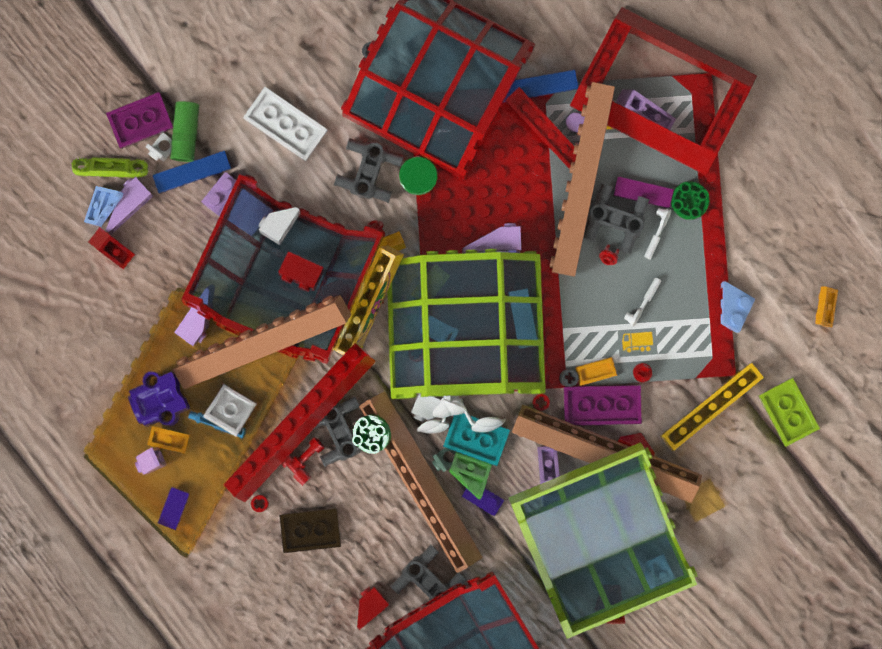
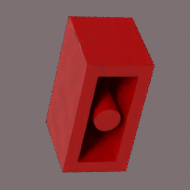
M288 251L278 273L279 276H282L281 280L289 284L293 281L299 284L298 287L309 292V290L315 291L324 273V268Z

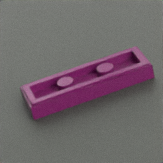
M617 177L613 196L637 201L638 196L649 199L648 204L670 208L674 189Z

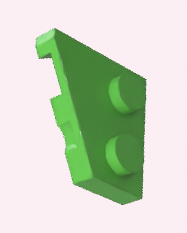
M456 452L449 472L477 499L481 500L492 464Z

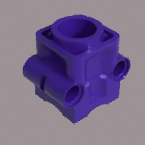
M148 372L143 377V385L129 390L130 395L128 399L140 425L143 424L148 427L160 422L164 425L172 426L178 423L180 413L191 409L188 400L180 391V382L173 372L163 376L156 372ZM156 376L158 381L156 385L152 386L150 380ZM167 412H171L173 416L169 422L165 419Z

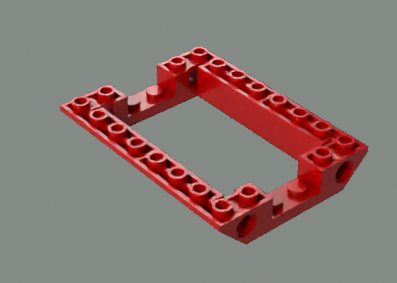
M621 7L582 79L570 107L582 112L583 105H587L589 99L585 97L587 86H591L592 82L604 83L614 60L630 32L732 84L701 145L614 101L611 104L607 126L706 176L757 75Z

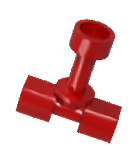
M316 437L309 441L310 447L300 457L289 455L281 463L284 468L288 467L295 474L293 477L302 486L311 478L304 470L306 467L304 462L315 452L320 453L325 448Z

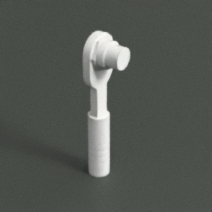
M658 208L656 215L662 219L656 235H653L644 255L649 260H651L660 241V234L671 215V209Z
M654 278L644 296L642 305L636 313H626L624 319L631 326L634 327L647 302L651 301L662 282L660 279Z

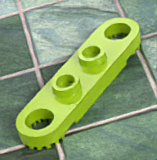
M79 157V159L76 158L71 163L72 172L78 176L141 178L148 174V163L144 160L141 161V159L94 157L92 159H84L82 157L81 159Z

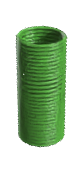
M178 101L175 104L174 129L170 159L192 162L195 161V142L200 105L193 102Z

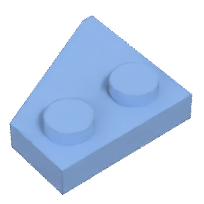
M96 186L84 222L101 227L124 193Z
M723 281L721 283V288H723L721 324L739 333L755 298Z

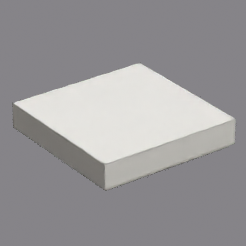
M224 384L203 417L237 437L257 403Z

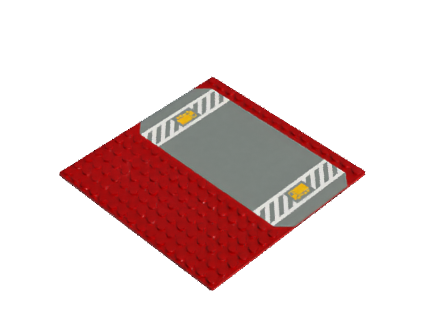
M709 73L606 80L603 83L615 86L612 99L614 102H616L622 89L637 91L676 118L670 129L671 131L698 145H701L705 134L715 118L712 75ZM497 88L454 91L444 110L477 127ZM577 90L530 98L574 146L575 143L580 142L581 136L569 131L566 127V119L570 114H582V112L570 107ZM446 92L415 95L439 107ZM409 99L412 144L420 147L435 112ZM507 102L502 103L481 145H476L478 150L464 180L434 165L437 170L435 187L427 194L416 195L420 255H427L429 251H438V254H446V251L457 250L458 254H462L463 247L500 227H504V224L515 223L516 227L520 226V253L536 251V254H540L545 389L565 387L559 381V376L564 370L572 369L576 372L575 367L610 357L613 358L617 376L580 386L578 381L576 385L571 387L640 383L633 376L634 367L640 363H646L652 369V377L647 382L724 377L736 374L733 331L721 324V299H723L721 283L723 281L729 283L718 154L705 176L607 126L590 209L593 201L597 200L602 184L613 187L607 204L610 207L628 213L633 212L637 201L613 196L617 177L674 190L683 182H697L708 191L709 206L700 218L685 220L675 214L670 204L671 215L660 234V241L651 260L645 258L644 255L653 235H656L662 218L656 215L658 208H668L651 204L647 205L644 214L646 220L640 237L635 240L631 254L620 251L625 237L624 231L602 224L599 227L595 242L583 238L575 277L552 272L553 268L550 267L551 257H555L557 249H554L555 238H559L561 230H557L559 219H563L565 211H561L563 200H567L569 192H565L567 181L572 180L573 174L569 173L570 170ZM441 116L426 147V151L458 167L473 132ZM596 207L593 210L595 218H601L604 214L603 209L600 207ZM634 219L630 221L629 227L633 231L638 230L640 223ZM588 221L586 223L585 233L589 223ZM608 244L610 245L609 251L613 253L619 249L618 261L615 265H605L599 258L600 252ZM497 259L427 262V274L436 264L450 275V278L433 299L498 296ZM503 259L505 296H508L507 292L527 289L528 297H537L535 261ZM654 278L660 279L662 282L651 301L647 302L634 327L631 326L624 319L626 313L635 314L642 305L644 296ZM498 302L428 305V316L430 315L448 326L459 330L454 341L500 339ZM505 302L506 339H516L510 304ZM529 303L535 337L538 340L537 303ZM452 332L448 335L447 341L451 338ZM429 337V342H437ZM500 345L430 348L431 385L502 383ZM507 345L508 382H540L539 346L518 349L517 346ZM568 373V375L565 376V379H567L568 383L570 384L569 381H572L573 377H570V373Z

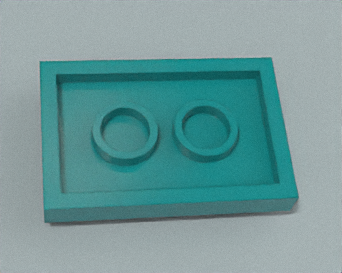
M465 413L454 415L443 447L498 466L510 430L500 426L489 432L472 431L471 427L473 425L470 424ZM471 416L473 421L479 420L478 418Z

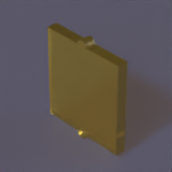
M711 479L700 484L692 503L684 500L687 506L686 510L690 511L695 522L725 507L719 496L720 492L716 490Z

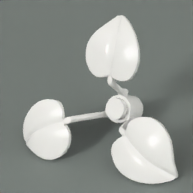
M443 396L444 398L441 399L439 405L432 411L433 416L441 419L423 423L417 428V432L431 434L443 432L449 428V423L445 422L446 417L465 413L470 424L473 425L471 427L472 431L475 432L493 431L499 428L506 421V418L485 417L473 421L462 398H459V396Z

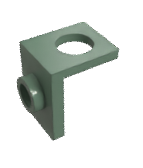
M444 448L432 456L434 458L432 463L437 471L442 470L445 472L451 467L452 462H445L443 455L447 451H451L455 455L456 451Z

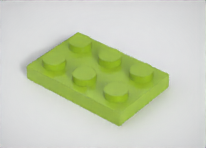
M793 378L758 395L785 447L820 429Z

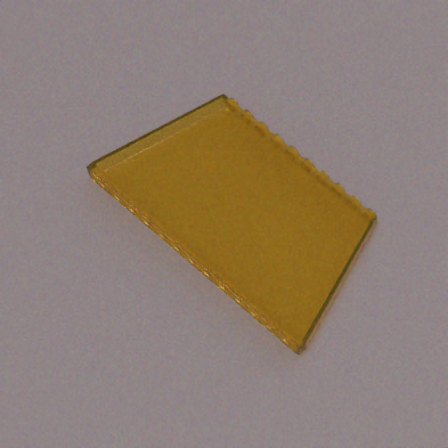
M177 288L176 291L172 290L168 297L170 302L167 307L161 309L158 315L160 320L151 327L149 340H145L141 345L140 351L142 352L139 358L135 357L130 366L132 368L130 374H126L121 382L123 387L120 392L116 391L112 398L113 405L104 412L102 416L104 419L101 426L98 425L93 432L95 436L93 441L87 443L83 452H85L84 458L180 555L188 558L227 489L223 484L238 469L297 359L274 352L186 389H183L180 384V391L188 400L191 409L179 414L178 423L172 426L164 425L160 422L148 427L143 424L140 425L131 408L128 396L130 395L129 390L143 385V377L146 373L152 371L163 376L173 372L178 359L187 356V358L191 357L193 353L201 349L205 351L215 343L220 345L232 336L235 338L239 337L216 325L217 322L213 318H210L209 328L205 332L207 336L201 344L198 342L192 346L174 333L191 309V307L189 308L182 303V296L186 289ZM196 291L193 293L196 297H199L201 292ZM213 295L211 309L224 316L231 299ZM238 301L230 320L256 330L259 325L263 323L268 325L280 316H283V318L289 316L291 312ZM308 339L301 342V348L305 347ZM157 377L151 378L150 383L152 386L156 385ZM224 384L257 403L242 427L247 430L243 439L223 431L221 432L210 425L201 422L198 424L195 420L188 418L190 411L205 414ZM167 412L165 419L167 422L171 421L172 413ZM152 426L190 435L186 454L160 448L167 466L147 475L138 472L135 462H137L136 457L154 447L147 445ZM171 487L190 494L177 530L158 524Z

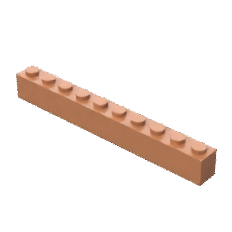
M592 82L591 86H587L585 97L589 99L587 105H583L581 116L585 117L584 123L579 124L577 135L581 136L580 142L575 143L573 154L577 155L576 161L571 162L569 173L573 174L572 180L567 181L565 192H569L568 199L563 200L561 211H565L564 218L559 219L557 230H561L560 237L555 238L554 249H557L556 256H552L550 267L553 268L552 272L574 277L576 275L615 86Z
M341 295L336 297L328 296L319 304L312 303L304 310L300 311L297 309L285 318L280 316L268 325L263 323L256 330H246L236 338L232 336L220 345L215 343L205 351L202 349L196 351L191 357L187 358V356H184L176 361L177 364L173 368V372L183 389H186L347 323L351 313Z
M384 391L361 404L359 407L364 416L369 414L378 415L389 425L391 439L384 450L455 571L458 573L482 559L483 557L466 530L386 392Z
M523 404L511 432L588 463L595 462L630 447ZM651 455L652 459H649L651 467L649 469L652 468L655 473V485H659L663 493L692 503L700 487L702 475ZM637 457L606 470L617 474L639 465ZM641 471L626 477L647 486Z

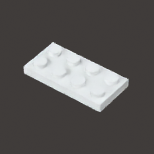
M266 87L263 88L243 117V119L304 161L308 160L328 131L325 127Z

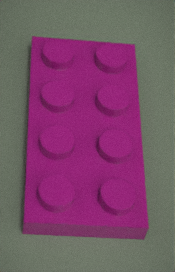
M641 385L563 387L564 421L574 425L642 424Z

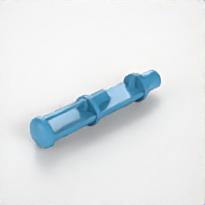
M190 411L188 418L195 420L198 424L201 422L221 432L229 433L204 418L202 412ZM242 428L237 435L241 439L246 435V428Z

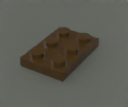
M337 508L279 515L283 553L341 547Z

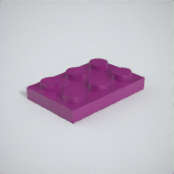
M160 92L106 113L120 149L173 129Z

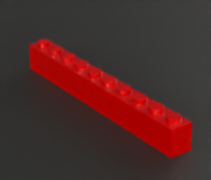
M354 343L223 485L235 498L246 502L371 368L376 360L365 349Z

